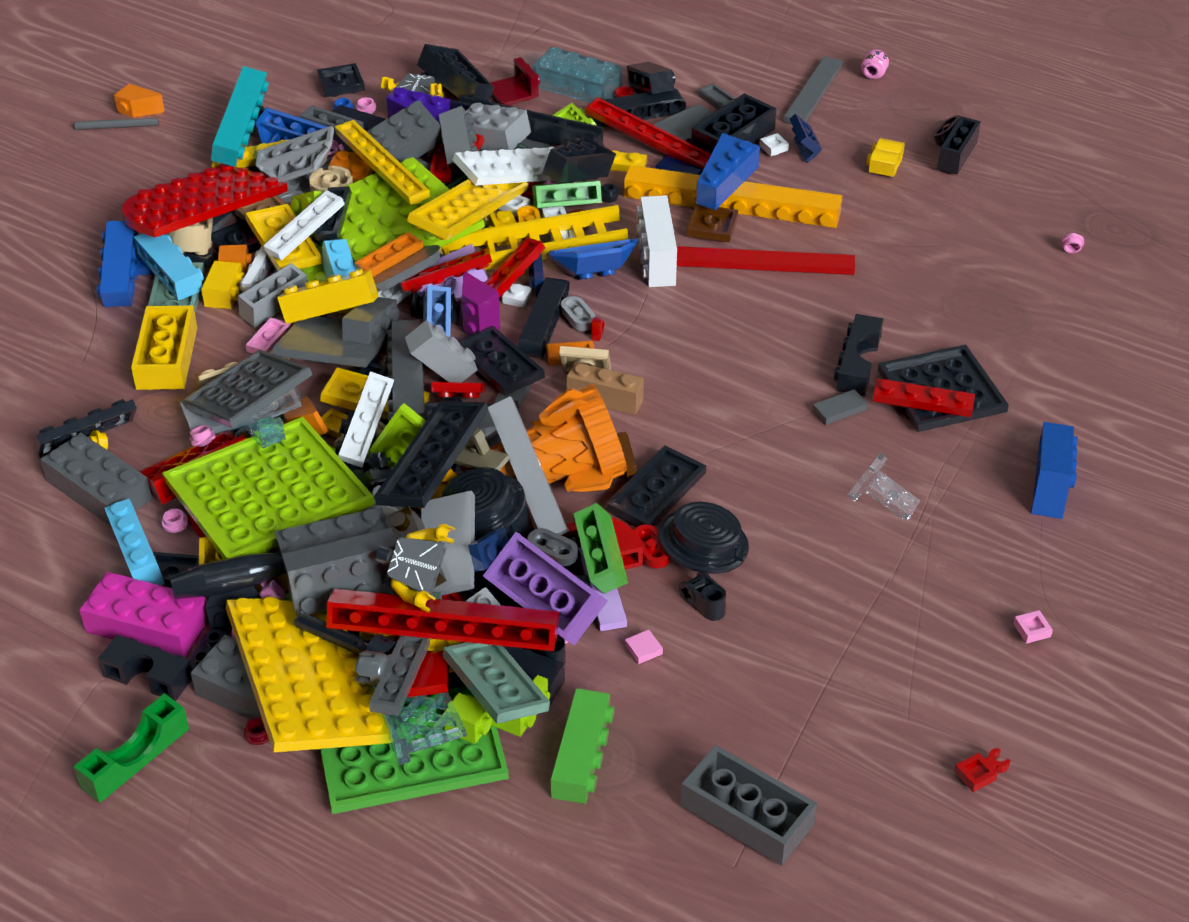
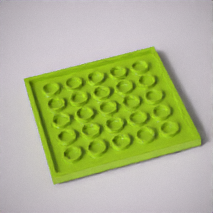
M411 157L400 163L429 189L430 198L418 204L410 205L377 173L351 183L348 186H350L352 194L339 240H347L353 262H356L407 232L423 242V247L439 245L441 248L484 228V219L477 221L448 240L438 239L434 234L426 230H419L413 224L407 222L410 212L450 190L420 162Z
M304 417L162 473L165 483L223 559L245 554L264 553L277 547L275 531L353 514L375 505L374 496Z

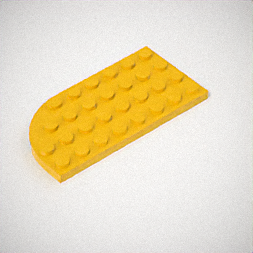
M275 597L227 600L226 611L273 752L391 743L393 733L386 716L381 713L370 712L369 702L374 694V687L360 685L355 680V677H360L355 671L356 661L359 657L358 654L295 627L293 623L296 615L290 601L279 600ZM322 612L310 614L327 622V615Z

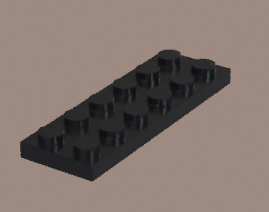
M440 401L374 495L376 505L425 508L488 412L486 402Z

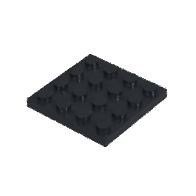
M966 344L878 364V372L884 380L975 394L971 417L901 406L917 432L1008 412L1009 404Z

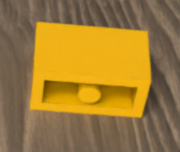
M214 261L201 289L205 307L232 309L235 300H238V295L240 294L241 279L246 276L245 273H242L241 263Z

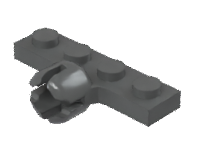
M400 636L390 655L369 650L360 652L355 665V671L360 677H355V680L360 685L376 687L369 702L370 712L399 716L430 646V638Z

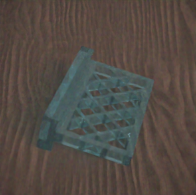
M370 686L374 694L376 687ZM448 692L439 693L435 699L426 697L427 695L408 697L406 701L411 703L407 707L403 706L399 716L382 714L388 728L390 745L399 765L411 762L409 753L467 736L466 729ZM420 704L428 706L425 711L416 709ZM437 708L446 710L443 715L434 713ZM409 717L418 718L414 724L405 722ZM426 721L436 722L432 728L423 726ZM444 725L456 727L447 731L441 730ZM416 733L426 735L424 738L411 740Z

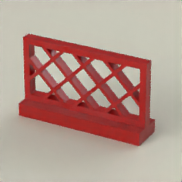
M226 430L215 435L216 437L208 445L201 447L192 446L140 471V473L148 478L150 490L156 494L158 501L161 504H165L177 497L165 483L163 472L243 441L246 438L243 435L236 437Z

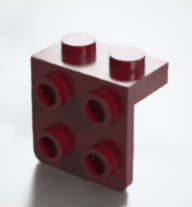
M521 57L514 59L513 77L491 82L494 86L492 96L500 104L511 106L539 97L540 77Z

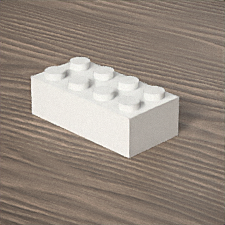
M641 197V205L637 206L636 209L637 219H639V224H636V234L639 237L638 246L639 251H641V264H645L643 265V278L648 279L649 287L676 286L677 246L668 197Z

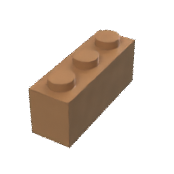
M578 362L573 364L567 375V390L571 388L579 389L593 383L608 409L636 415L643 402L644 378Z

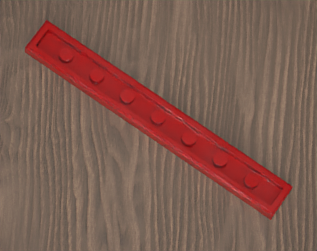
M598 97L585 108L587 115L700 172H703L711 156L710 153Z
M677 246V266L855 275V255Z

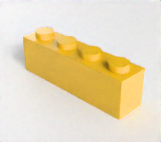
M362 268L348 272L349 275L341 277L340 274H335L327 277V281L319 283L317 279L305 283V286L297 288V285L284 288V292L277 299L286 324L374 302L379 295L371 270L363 271Z

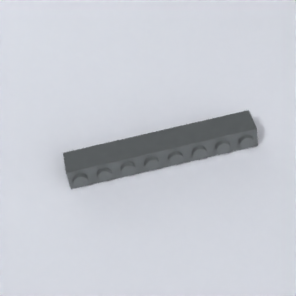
M420 319L392 321V330H388V378L394 379L388 400L389 421L403 403L425 420L423 363L410 354L405 340L408 334L421 325Z

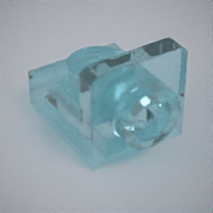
M269 416L248 425L249 434L262 449L286 439L283 421L280 417L273 419Z

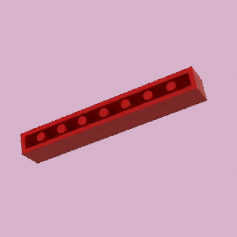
M334 589L327 601V628L547 651H554L558 636L559 611L441 599L434 601L429 599L425 606L430 611L425 612L418 606L403 601L399 595Z

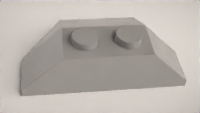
M333 126L259 150L256 167L267 176L278 178V182H284L317 171L325 164L330 151L334 133Z

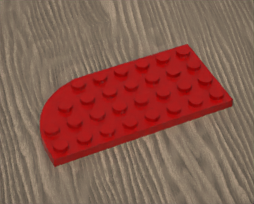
M222 163L216 168H206L201 173H191L185 178L172 179L167 184H157L151 189L138 190L137 194L124 202L122 216L125 219V224L133 230L156 238L288 192V186L285 182H278L276 177H267L263 173L251 172L244 167L239 168Z

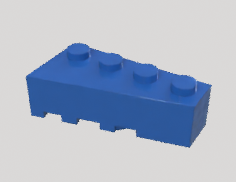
M722 133L697 181L696 203L716 210L758 169L760 146Z
M107 221L106 231L102 232L104 248H101L100 256L103 264L99 266V279L101 283L97 284V296L102 299L104 307L132 306L135 293L134 280H137L138 276L136 264L139 257L134 237L138 235V232L127 226L125 221Z
M1043 422L1038 448L1036 482L1033 493L1034 501L1031 514L1063 519L1069 487H1075L1077 476L1075 472L1077 467L1076 457L1078 448L1076 447L1078 436H1074V426Z

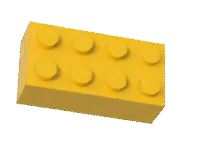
M193 305L146 306L131 367L136 390L185 389L198 328Z

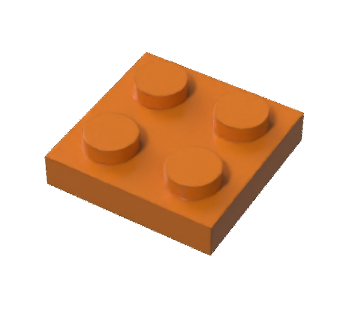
M336 151L329 166H340L348 169L351 172L353 183L372 175L374 171L358 154L348 151Z

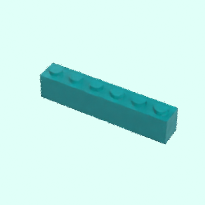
M245 66L242 67L213 142L212 161L236 167L238 160L243 159L245 147L243 146H248L249 132H253L255 120L253 119H258L260 111L258 106L262 107L264 94H267L268 91L267 72Z

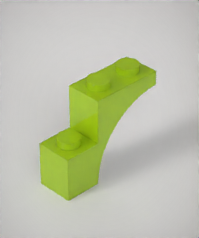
M537 675L533 682L549 700L548 679ZM458 693L444 712L445 732L473 744H476L482 735H486L491 726L521 737L527 727L531 728L537 714L496 724L475 697Z

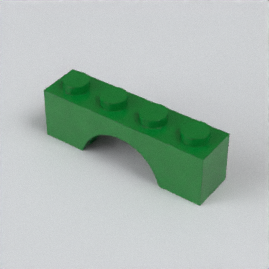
M165 693L142 711L137 729L123 745L112 751H101L96 748L73 766L80 788L98 803L105 800L189 730L184 707Z

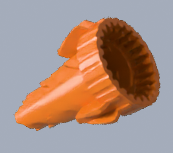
M593 383L579 389L571 388L563 392L538 416V420L531 422L533 426L526 428L548 483L550 484L567 477L564 484L567 492L606 490L610 488L614 478L624 475L627 471L625 457L613 422L598 389ZM502 443L490 448L491 450L507 454ZM509 460L500 471L517 480ZM460 465L462 472L471 469Z

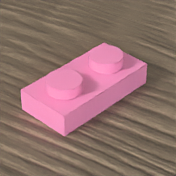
M270 317L246 344L247 352L253 354L259 349L270 352L275 344L290 330L291 323L286 324L284 321Z

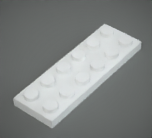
M555 147L456 152L452 160L475 185L548 181L549 177L542 172L550 150Z

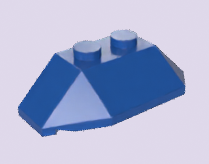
M266 107L255 122L261 142L266 144L294 139L327 127Z
M638 238L552 250L546 255L550 261L570 276H579L580 280L593 278L592 274L601 273V276L605 277L615 275L614 271L622 267L639 241Z

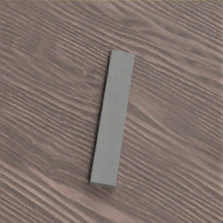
M509 396L489 406L488 410L505 451L510 456L509 460L517 480L524 489L526 501L537 528L548 529L559 535L569 532L513 398Z

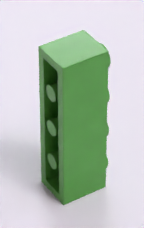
M576 688L551 777V798L586 804L589 792H595L597 775H594L595 769L601 768L603 752L600 749L601 746L607 745L609 729L606 728L607 723L612 724L615 708L610 706V694Z

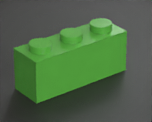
M597 180L532 185L533 206L536 208L602 203L601 183Z
M598 503L574 513L590 582L604 594L628 584L611 515Z

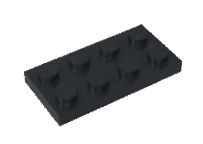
M494 326L457 340L460 346L464 349L469 348L475 355L476 359L474 362L477 371L504 396L545 378V370Z
M121 399L112 403L108 409H94L87 413L88 416L78 419V417L70 418L63 422L64 425L57 428L53 426L43 428L36 435L34 448L39 457L52 452L79 433H83L88 437L93 430L105 432L133 421L137 407L133 399L129 401Z
M664 445L606 502V510L636 526L645 524L655 526L704 476L707 465Z

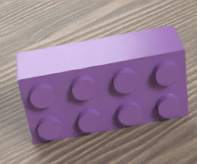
M517 532L514 533L483 575V577L524 608L559 611L558 634L574 646L608 602V600Z

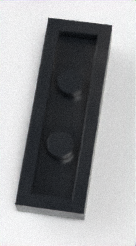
M350 186L328 188L327 191L341 197L345 205L316 229L315 236L317 241L339 240L352 194Z

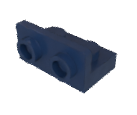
M795 113L789 119L793 126L791 129L796 135L794 137L796 145L804 161L808 163L823 149L812 127Z

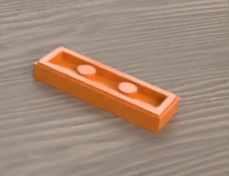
M407 232L354 262L355 269L371 270L372 276L375 277L423 249V242L410 232Z

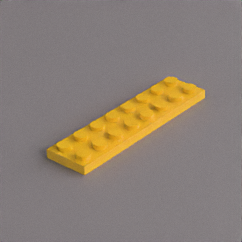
M468 179L410 212L407 222L413 224L419 230H426L434 234L438 239L448 240L526 192L529 183L475 185Z

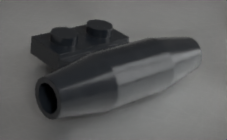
M280 552L245 554L201 564L170 577L175 599L208 597L205 607L210 629L228 631L232 630V626L226 611L227 600H237L239 598L261 599L260 593L254 586L285 574Z

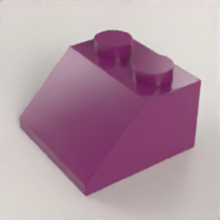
M465 272L462 285L464 331L468 335H472L490 326H494L498 330L501 329L499 292L468 272Z

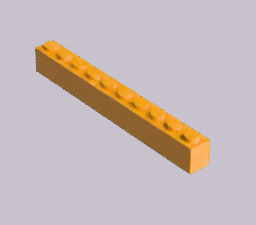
M630 165L624 179V197L641 200V197L667 196L669 204L695 207V204H697V181L700 175ZM744 181L719 207L739 210L738 214L837 228L843 195Z

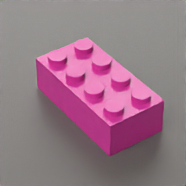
M110 572L105 573L79 610L85 632L109 639H114L116 635L133 638L140 643L151 647L156 646L163 651L186 657L209 621L205 607V597L175 599L172 588Z

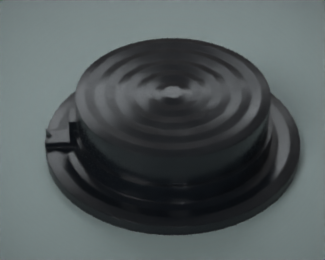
M490 467L473 468L460 473L449 481L441 494V497L467 491L473 492L475 495L474 541L496 528L505 527L507 529L520 516L526 502V495L519 481L503 474L500 470Z
M687 503L677 511L666 516L659 526L658 541L662 550L674 562L692 571H705L708 574L726 573L742 565L748 555V539L741 528L739 520L729 510L714 503Z

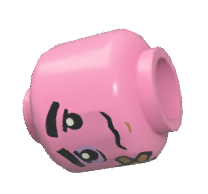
M880 50L869 51L861 63L863 75L870 79L881 78L889 65L887 55Z

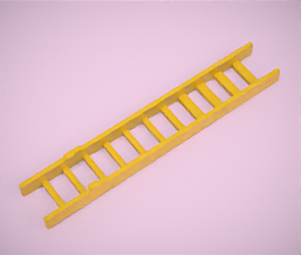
M614 205L479 229L441 247V250L445 256L450 254V251L459 250L470 244H473L474 247L488 245L493 261L489 263L488 267L484 268L488 270L499 268L518 248L516 239L529 237L540 241L539 235L551 233L553 242L543 243L545 250L542 252V260L548 259L546 254L552 250L628 240V230L625 228L606 231L604 223L620 221L619 206ZM594 225L597 234L585 236L582 227ZM573 229L575 238L563 240L561 231ZM509 241L511 249L496 252L494 243Z

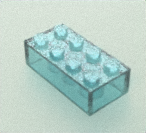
M551 47L532 66L533 71L540 77L539 88L589 103L597 97L602 100L612 98L615 89L622 86V66L615 65L612 62L597 60L594 57L579 55L576 52L561 50L558 47Z

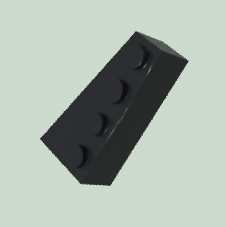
M424 44L417 63L418 67L430 76H433L437 82L458 98L460 95L486 101L490 100L494 86L458 49Z
M582 135L581 139L575 138L573 143L568 141L565 146L559 145L552 148L542 173L548 176L549 180L555 184L608 177L616 153L588 136Z

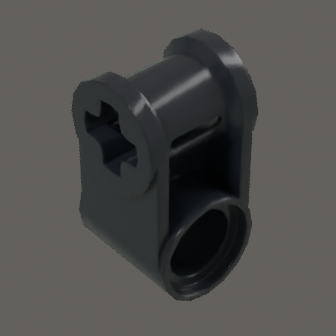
M700 571L690 581L679 583L678 588L682 598L701 613L704 618L718 621L725 616L726 590L715 582L707 572Z

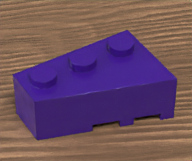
M395 87L386 97L388 118L419 100L440 124L439 114L450 110L451 100L441 96H433L402 87Z

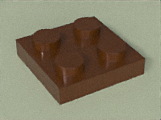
M695 204L686 236L730 243L739 210L723 207L713 210L700 204Z

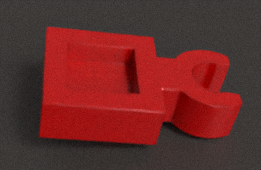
M994 748L986 758L977 753L956 764L954 772L972 792H975L996 781L998 773L1006 772L1011 761L1009 758L1004 761H997L996 759L999 758L1001 750Z

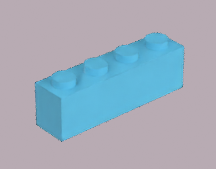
M146 234L134 237L137 255L178 301L202 291L201 281L204 278L201 270L193 266L190 258L182 254L180 247L172 243L168 234L156 238Z
M130 498L105 507L104 509L133 579L160 586L165 585Z

